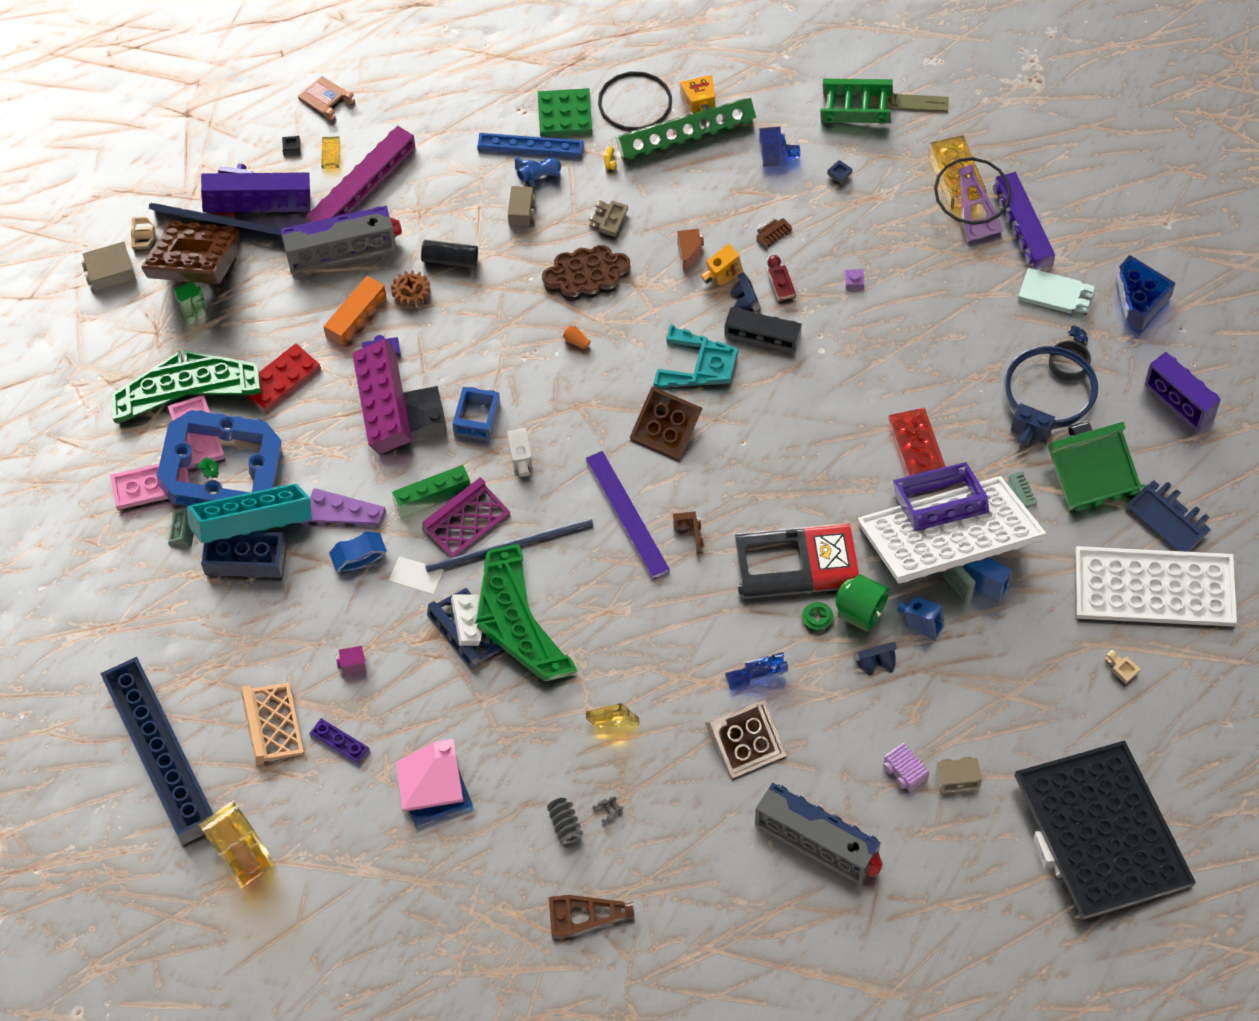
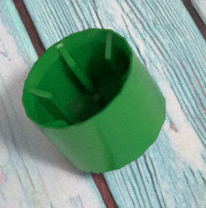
M862 574L848 579L841 585L836 595V607L839 610L838 618L869 632L876 624L886 605L890 588Z

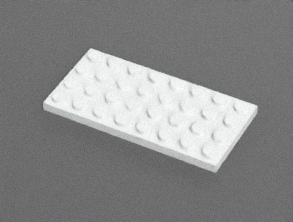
M1076 546L1077 619L1234 627L1237 624L1233 554Z

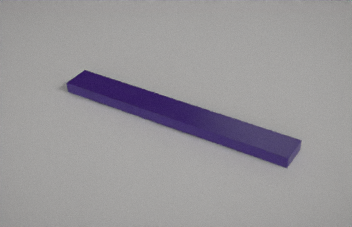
M600 451L586 457V463L652 580L669 573L670 568L604 452Z

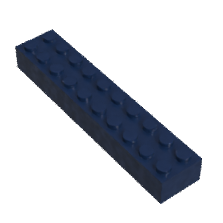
M134 657L100 673L181 845L219 828L212 809L138 657Z

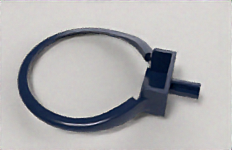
M1055 346L1035 347L1019 354L1008 366L1004 377V392L1007 403L1014 412L1011 430L1021 434L1017 441L1021 444L1020 446H1028L1031 438L1046 443L1053 429L1064 428L1076 423L1093 407L1098 395V380L1089 363L1078 354ZM1041 354L1060 355L1074 361L1085 371L1090 380L1091 395L1087 405L1076 415L1060 420H1055V416L1022 403L1018 405L1012 395L1010 385L1012 374L1017 366L1024 360Z

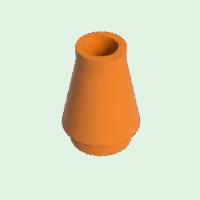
M572 325L567 327L562 336L566 342L581 347L584 350L591 342L576 326L573 327Z

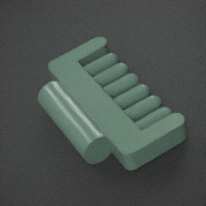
M1018 472L1009 475V482L1007 484L1026 508L1036 506L1038 501L1033 496L1032 490L1028 489L1030 485H1027L1028 481H1025V473Z

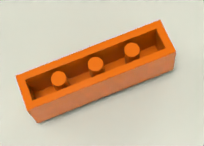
M366 276L323 326L325 336L342 346L347 341H350L358 328L360 329L364 325L365 320L386 299L385 285Z

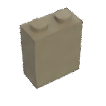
M124 241L82 253L84 261H81L84 272L88 271V275H85L88 286L92 285L94 292L136 280Z

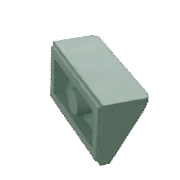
M187 507L175 510L168 544L191 546L194 533L188 525Z

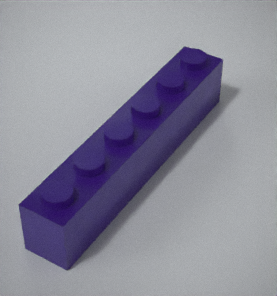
M1017 173L1005 174L1009 180L1011 190L1009 205L1005 209L1006 219L1012 225L1013 235L1017 236L1019 240V247L1025 253L1027 264H1030L1031 268L1035 270L1053 266L1055 253ZM997 176L993 185V192L995 195H998L1000 207L1003 208L1008 192L1005 180L1002 176Z

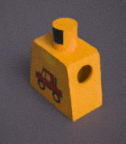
M712 75L680 82V95L691 112L694 113L715 107Z
M728 243L706 261L708 271L700 276L705 284L715 280L718 285H723L743 273L739 254Z

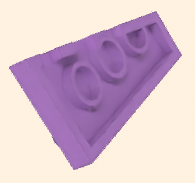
M314 488L310 496L312 519L305 520L302 523L317 522V524H325L329 522L336 523L337 525L352 523L355 526L379 527L386 509L384 506Z

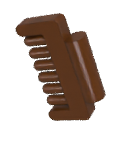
M773 218L757 229L759 235H757L756 240L766 249L768 244L774 243L775 240H778V237L781 238L788 231L791 232L792 226L784 218L779 221Z

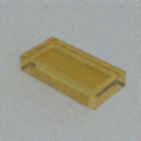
M322 137V169L339 168L340 137Z

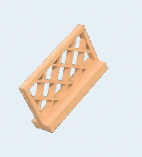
M283 683L250 688V685L242 686L241 696L255 766L263 765L264 761L304 755L290 684ZM286 689L287 695L283 700L274 695L277 691ZM263 693L268 697L262 703L256 699L255 694ZM271 698L280 703L275 710L266 705ZM282 706L290 709L287 717L278 713ZM262 709L271 713L267 720L259 716ZM274 716L283 720L279 727L270 723ZM286 723L294 727L290 735L281 730ZM266 726L275 731L270 738L263 734ZM278 733L287 738L282 745L273 740ZM291 740L297 744L298 750L290 751L285 746ZM270 743L279 748L276 753L267 754L266 748Z

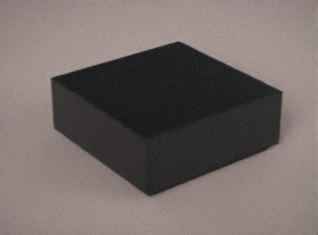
M300 136L282 137L283 155L301 153Z

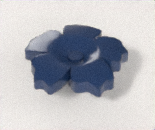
M1071 326L1068 332L1069 336H1073V340L1076 342L1087 343L1089 340L1087 333L1078 326Z

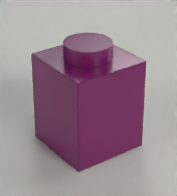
M362 646L339 649L340 657H336L337 668L342 669L343 676L367 672Z

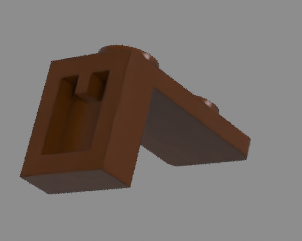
M696 511L674 513V530L693 528L696 554H700V547L704 546L703 535H699L698 530H701V519H697Z

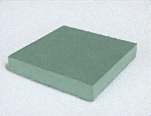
M956 566L943 571L942 578L966 605L970 603L976 583L962 566Z

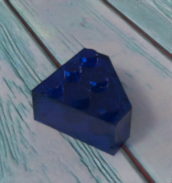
M1131 255L1119 266L1116 278L1126 322L1142 331L1171 298L1176 284Z

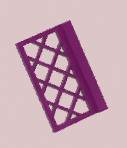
M479 477L422 522V530L426 535L429 534L448 556L452 558L459 555L507 517L510 511L485 485V481ZM485 492L490 497V503L478 502V497ZM467 505L476 506L475 514L464 513V508ZM478 506L489 507V515L477 514ZM491 507L500 508L503 513L500 516H492ZM452 517H461V526L449 525L450 519ZM463 517L475 518L474 527L463 526ZM477 518L488 519V525L486 527H476ZM438 528H446V537L437 536L434 531ZM449 529L460 530V538L448 537ZM462 530L474 531V536L470 539L462 538ZM448 541L459 542V548L452 552L447 547Z

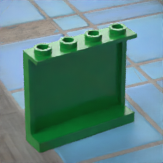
M1124 421L1057 440L1048 445L1069 511L1074 509L1076 512L1083 511L1091 504L1094 507L1105 504V500L1111 499L1112 502L1123 498L1122 495L1128 493L1129 496H1134L1146 487L1145 484H1140L1124 437L1123 430L1126 429Z

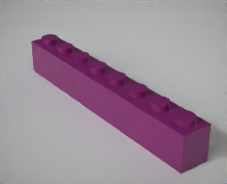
M399 126L391 130L359 164L355 165L348 175L343 177L336 187L331 189L325 198L320 200L313 210L308 212L306 216L307 222L348 214L415 147L414 135Z

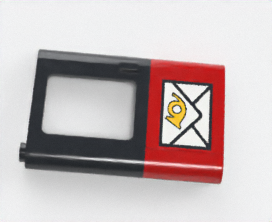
M850 523L734 534L741 584H738L739 596H743V599L839 590L845 581L855 578L859 574ZM797 542L799 544L802 562L801 570L749 574L745 552L746 547Z

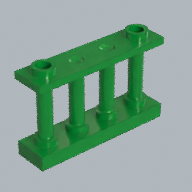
M823 78V95H828L827 108H820L821 122L891 123V109H886L887 96H893V79ZM835 95H845L844 109H834ZM852 95L863 96L862 109H851ZM870 96H880L879 109H869Z

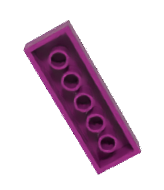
M383 339L353 352L368 445L380 455L411 442L412 437L395 349Z

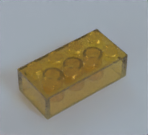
M964 135L929 144L928 157L936 177L945 165L960 158L972 157ZM975 161L958 162L948 167L941 175L939 184L950 211L962 208L958 169L972 165L974 173L986 193V187ZM973 186L968 187V200L979 199L976 188Z

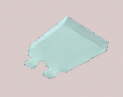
M1028 268L1018 300L1069 314L1072 313V310L1087 314L1090 301L1086 299L1092 300L1095 286Z

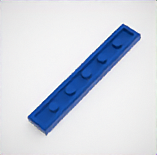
M479 133L477 150L573 158H582L584 140Z

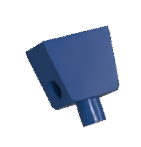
M914 597L910 604L902 601L898 606L897 611L906 616L908 627L932 640H936L944 627L942 605Z

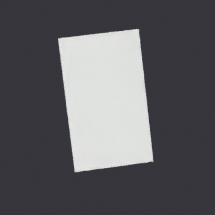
M399 556L389 581L434 594L444 569L427 573L425 568L427 564Z

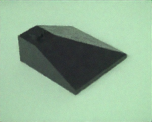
M438 386L403 392L412 440L447 434Z

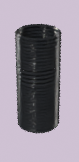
M425 239L421 247V261L431 264L475 268L478 261V246Z

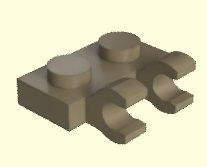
M598 200L595 205L597 207L595 213L605 215L602 218L596 214H591L589 226L592 228L599 227V232L616 237L628 211V205L611 200L610 204Z

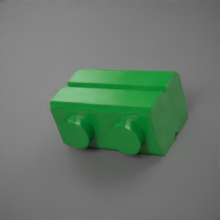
M194 282L185 284L184 287L180 286L174 289L177 303L185 322L189 323L194 321L195 318L199 319L205 316L204 308L207 307V304L203 298L204 294L200 286L197 287Z

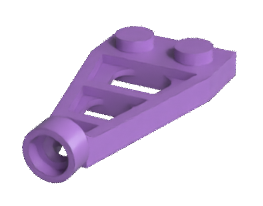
M969 165L958 169L960 174L962 219L981 221L997 215L998 213L974 173L973 166ZM973 186L978 192L979 199L969 201L967 188ZM981 204L987 213L986 217L973 220L971 217L972 205ZM999 217L985 224L970 225L962 223L968 242L1003 232Z

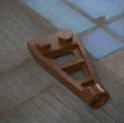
M575 895L549 897L552 939L574 937L620 920L634 919L633 902ZM576 906L585 907L589 910L590 917L585 922L574 924L571 918V909ZM608 907L611 914L609 917L596 919L594 917V908Z

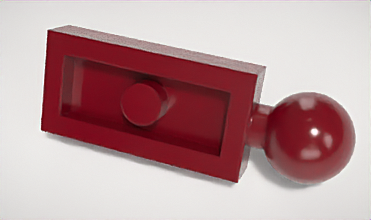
M769 256L767 259V265L770 268L768 269V275L778 302L796 298V292L786 265L780 266L781 259L779 256Z

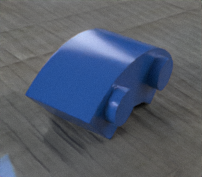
M365 531L354 539L339 541L329 552L335 570L342 572L359 569L381 558L387 552L380 533Z

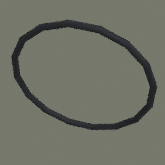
M636 71L618 74L607 81L599 92L598 106L602 116L612 125L626 130H638L659 123L665 119L672 104L670 90L659 77L646 72ZM627 75H645L656 79L665 87L669 96L668 108L662 117L651 124L640 127L624 126L614 122L605 114L601 105L602 93L617 78Z
M975 157L960 158L945 165L937 175L934 185L936 202L944 213L958 222L970 225L985 224L1000 217L1008 207L1011 197L1009 180L1002 170L987 160ZM977 161L988 164L997 170L1006 182L1008 192L1006 203L997 215L987 220L968 221L960 219L948 212L939 199L937 187L941 175L948 167L958 162Z

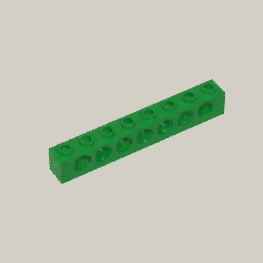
M745 97L618 135L615 138L620 156L626 157L629 160L636 158L638 153L643 152V155L652 153L653 149L658 147L662 150L669 148V144L675 142L676 145L685 143L686 139L691 137L695 140L702 138V134L708 132L709 135L716 134L721 128L728 130L735 128V124L742 123V125L752 122L751 119L756 118L751 97ZM735 109L739 112V116L736 119L732 116ZM719 114L723 118L720 124L716 122V117ZM702 119L706 121V126L703 129L699 125ZM685 124H688L690 127L687 134L683 132ZM669 129H672L673 137L669 139L666 133ZM652 134H655L657 136V141L652 144L650 142V136ZM639 139L640 147L636 149L633 146V142Z

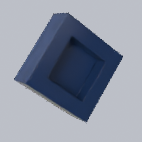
M838 160L827 170V175L841 184L852 174L853 169Z

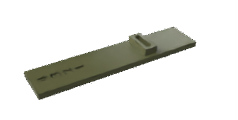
M893 93V96H887L886 109L948 112L949 97ZM870 96L869 108H879L880 96Z

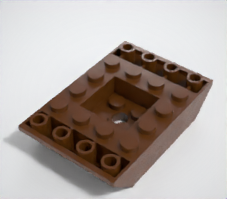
M179 221L171 222L141 265V268L148 279L220 284L237 255L240 228H235L231 225L221 227L215 224L199 225L198 223L182 224Z

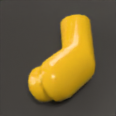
M611 146L606 148L603 155L605 168L609 171L610 169L616 170L617 162L612 161L615 149Z

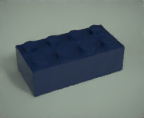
M250 532L247 535L240 534L229 539H217L211 543H204L201 561L204 574L213 576L282 578L286 548L284 535L279 532Z

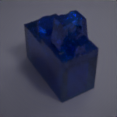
M780 126L759 128V144L763 167L787 165L788 160L800 157V145L786 144L785 134L781 133Z

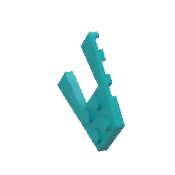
M670 324L666 337L667 343L700 347V352L694 374L657 369L653 382L655 388L725 384L731 382L738 356L737 348L719 341L713 342L703 335L697 336L687 329L683 328L681 330L676 328L675 325Z

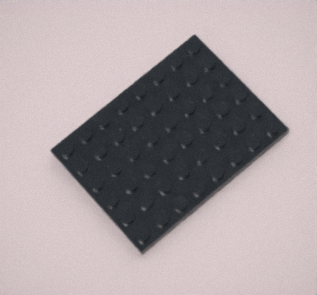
M1125 740L1015 772L1014 776L1082 920L1183 890L1196 884Z

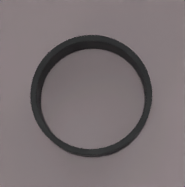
M1068 340L1055 345V347L1070 348L1081 352L1090 365L1091 355L1083 344ZM1050 354L1049 368L1058 378L1074 381L1086 375L1084 370L1076 373L1060 370L1053 363L1052 356L1054 354Z

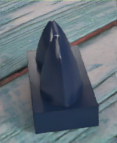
M745 272L739 274V281L733 286L730 293L745 295L734 304L733 308H741L743 310L752 308L755 312L760 310L761 306L751 280Z
M895 642L862 650L854 653L855 659L860 662L866 671L873 673L877 663L876 656L878 655L882 665L892 672L896 663L895 650L897 646Z

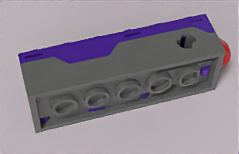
M387 205L280 229L291 273L395 250V238L402 234L400 221L389 216Z

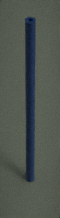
M592 518L431 563L425 565L428 573L484 557L491 549L514 544L522 546L593 525Z

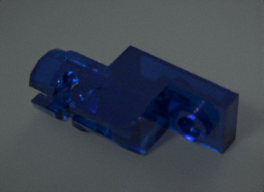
M781 652L770 657L765 656L745 662L743 669L725 673L730 694L769 684V678L788 672L787 661H784V653Z

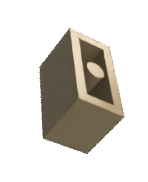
M511 186L508 207L509 225L530 226L531 219H534V209L532 206L536 205V194H533V187Z
M963 757L960 760L944 759L937 762L936 776L940 793L980 788L982 778L978 758Z

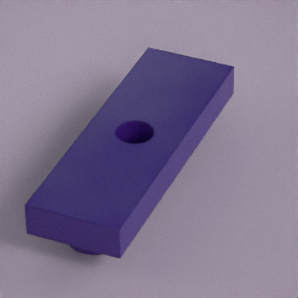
M322 718L309 733L310 737L357 766L370 751L368 746Z

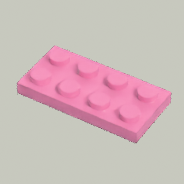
M204 395L168 406L172 421L190 410H202L210 413ZM196 433L188 434L187 443L192 448V462L188 469L199 467L198 464L204 457L212 459L213 462L225 458L218 436Z
M159 464L110 475L117 510L168 499L167 495L157 484ZM187 467L180 469L178 481L190 483Z

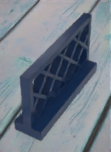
M467 588L455 593L457 595H472ZM452 595L438 603L435 601L429 603L427 616L471 671L478 667V663L504 650L499 645L491 644L492 639L490 638L489 643L480 642L478 646L487 648V652L482 655L476 652V646H460L456 625L453 623L454 613L445 612L442 609L445 605L452 606Z

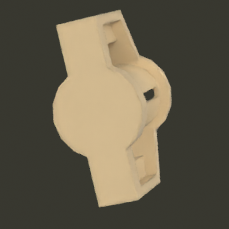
M132 217V249H149L156 239L155 226L148 217ZM137 224L151 225L149 227H136ZM150 239L148 242L136 243L137 240Z

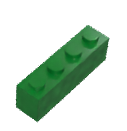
M460 465L392 491L394 505L400 518L454 498L470 485V479L464 466Z

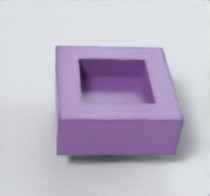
M863 269L845 270L846 289L864 288Z

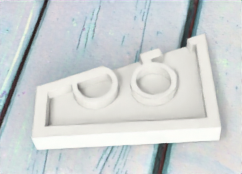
M452 595L451 602L460 646H479L482 631L475 624L479 595Z

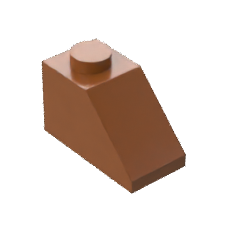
M698 228L677 231V244L683 271L687 270L699 257L701 246H704V237L699 234Z

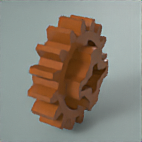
M414 270L411 271V274H408L407 271H404L403 276L398 274V279H393V284H391L392 297H395V302L400 301L401 306L406 303L408 307L411 304L417 307V303L423 304V298L428 299V294L431 293L430 281L427 280L426 275L421 276V272L414 274Z

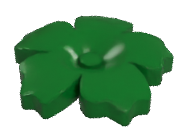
M204 457L198 464V468L203 470L202 473L207 479L210 476L212 478L218 477L219 465L217 462Z

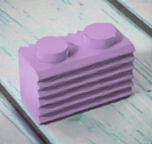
M905 743L884 756L883 766L889 774L893 773L897 778L898 785L902 789L906 788L909 793L928 780L929 771Z

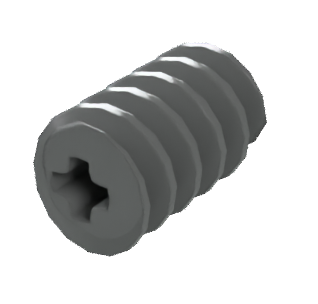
M566 798L555 799L547 805V810L550 812L549 816L552 819L557 838L561 844L574 842L583 835V831L579 830L581 825L576 823L578 817L573 816L575 810L570 809L573 803L566 802Z

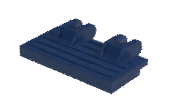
M1153 480L1127 504V508L1176 551L1190 552L1211 531L1205 524L1209 516L1205 514L1193 524L1190 521L1198 515L1200 508L1194 507L1186 516H1183L1188 512V509L1177 500L1181 492L1175 490L1164 499L1162 496L1169 491L1172 484L1167 482L1156 492L1155 490L1160 485Z

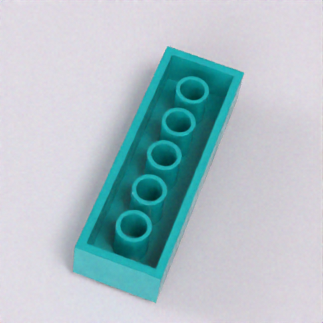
M297 483L187 506L189 528L201 543H211L217 539H229L240 534L247 535L254 531H266L272 527H284L287 524L302 523L305 520L312 519L311 498Z

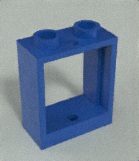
M463 387L452 423L454 434L490 440L500 406L499 392L481 390L475 387ZM466 400L491 403L486 423L461 419Z

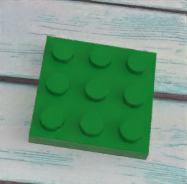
M589 88L538 91L540 137L592 134Z

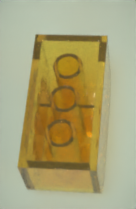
M231 801L198 824L209 844L240 888H243L275 865L254 828L234 801Z

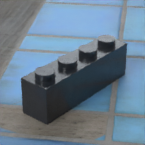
M730 307L725 322L724 335L796 351L801 336L802 323Z

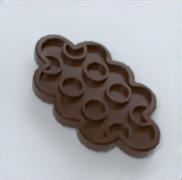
M605 245L594 246L591 250L578 248L573 253L563 252L555 257L554 266L548 267L543 271L542 282L547 288H560L562 294L568 297H576L582 292L589 295L595 294L600 288L610 290L618 285L619 276L626 274L630 270V258L623 253L613 254L611 249Z

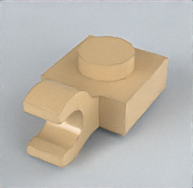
M1113 649L1105 658L1109 665L1114 666L1111 671L1125 684L1140 673L1141 669L1129 657L1125 656L1122 659Z

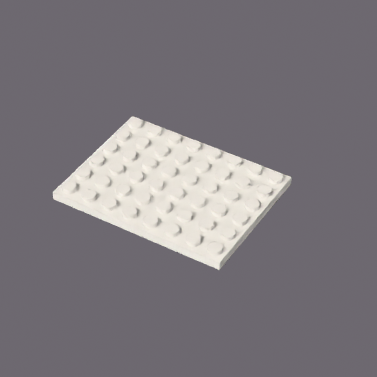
M1001 476L979 482L988 496L990 513L919 531H914L901 506L857 518L858 525L898 584L919 577H926L929 574L945 571L956 566H963L966 563L982 560L993 555H1000L1003 552L1019 549L1030 544H1037L1040 541L1047 540L1046 532ZM965 486L910 503L914 510L973 495L968 487Z

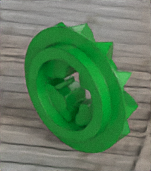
M810 603L803 610V624H806L808 629H815L816 632L822 629L825 631L832 624L834 618L833 611L825 603ZM817 611H819L820 617H822L818 622H816L815 618Z

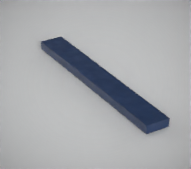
M152 202L149 203L148 209L157 212L282 236L280 229L283 228Z

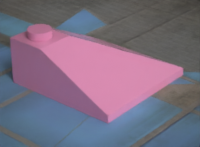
M454 739L433 742L396 761L402 812L463 802Z

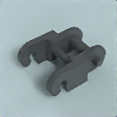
M610 797L609 800L605 798L598 802V806L594 805L592 807L594 811L606 807L610 813L606 820L603 819L601 821L603 824H607L615 819L618 813L621 814L624 809L623 806H618L616 797ZM613 804L615 810L611 811L609 805Z

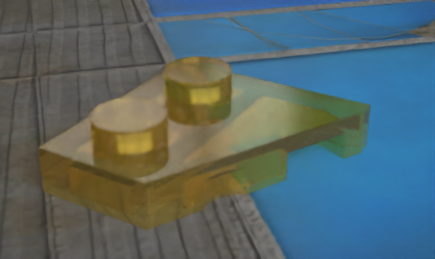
M622 703L586 711V719L595 727L639 725V717Z

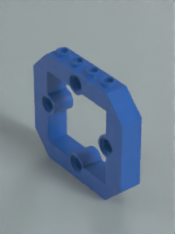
M190 410L168 424L157 472V484L173 504L190 506L251 493L222 488L221 483L216 480L207 481L205 485L178 481L180 469L188 467L192 462V448L187 443L189 433L218 436L223 441L235 439L261 443L260 454H253L248 460L249 475L254 478L252 492L274 488L282 450V440L266 421L246 419L241 416H227L222 413H207L202 410Z

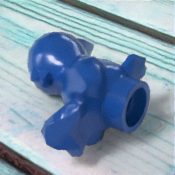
M517 156L514 159L518 178L522 182L529 181L531 186H535V180L543 175L557 177L560 175L561 163L556 158H546L544 161H540V163L533 160H521Z

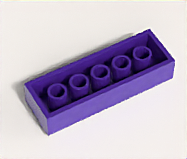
M310 172L201 173L202 212L266 213L310 211Z

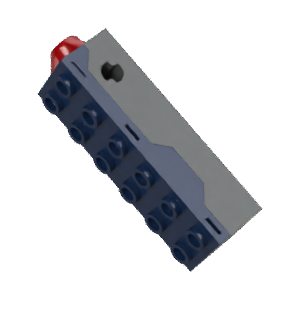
M772 782L757 805L755 811L756 826L862 885L868 875L877 877L883 866L879 855L881 842L875 836L861 832L857 826L843 822L839 816L825 812L821 806L807 802L803 796L789 792L785 786Z

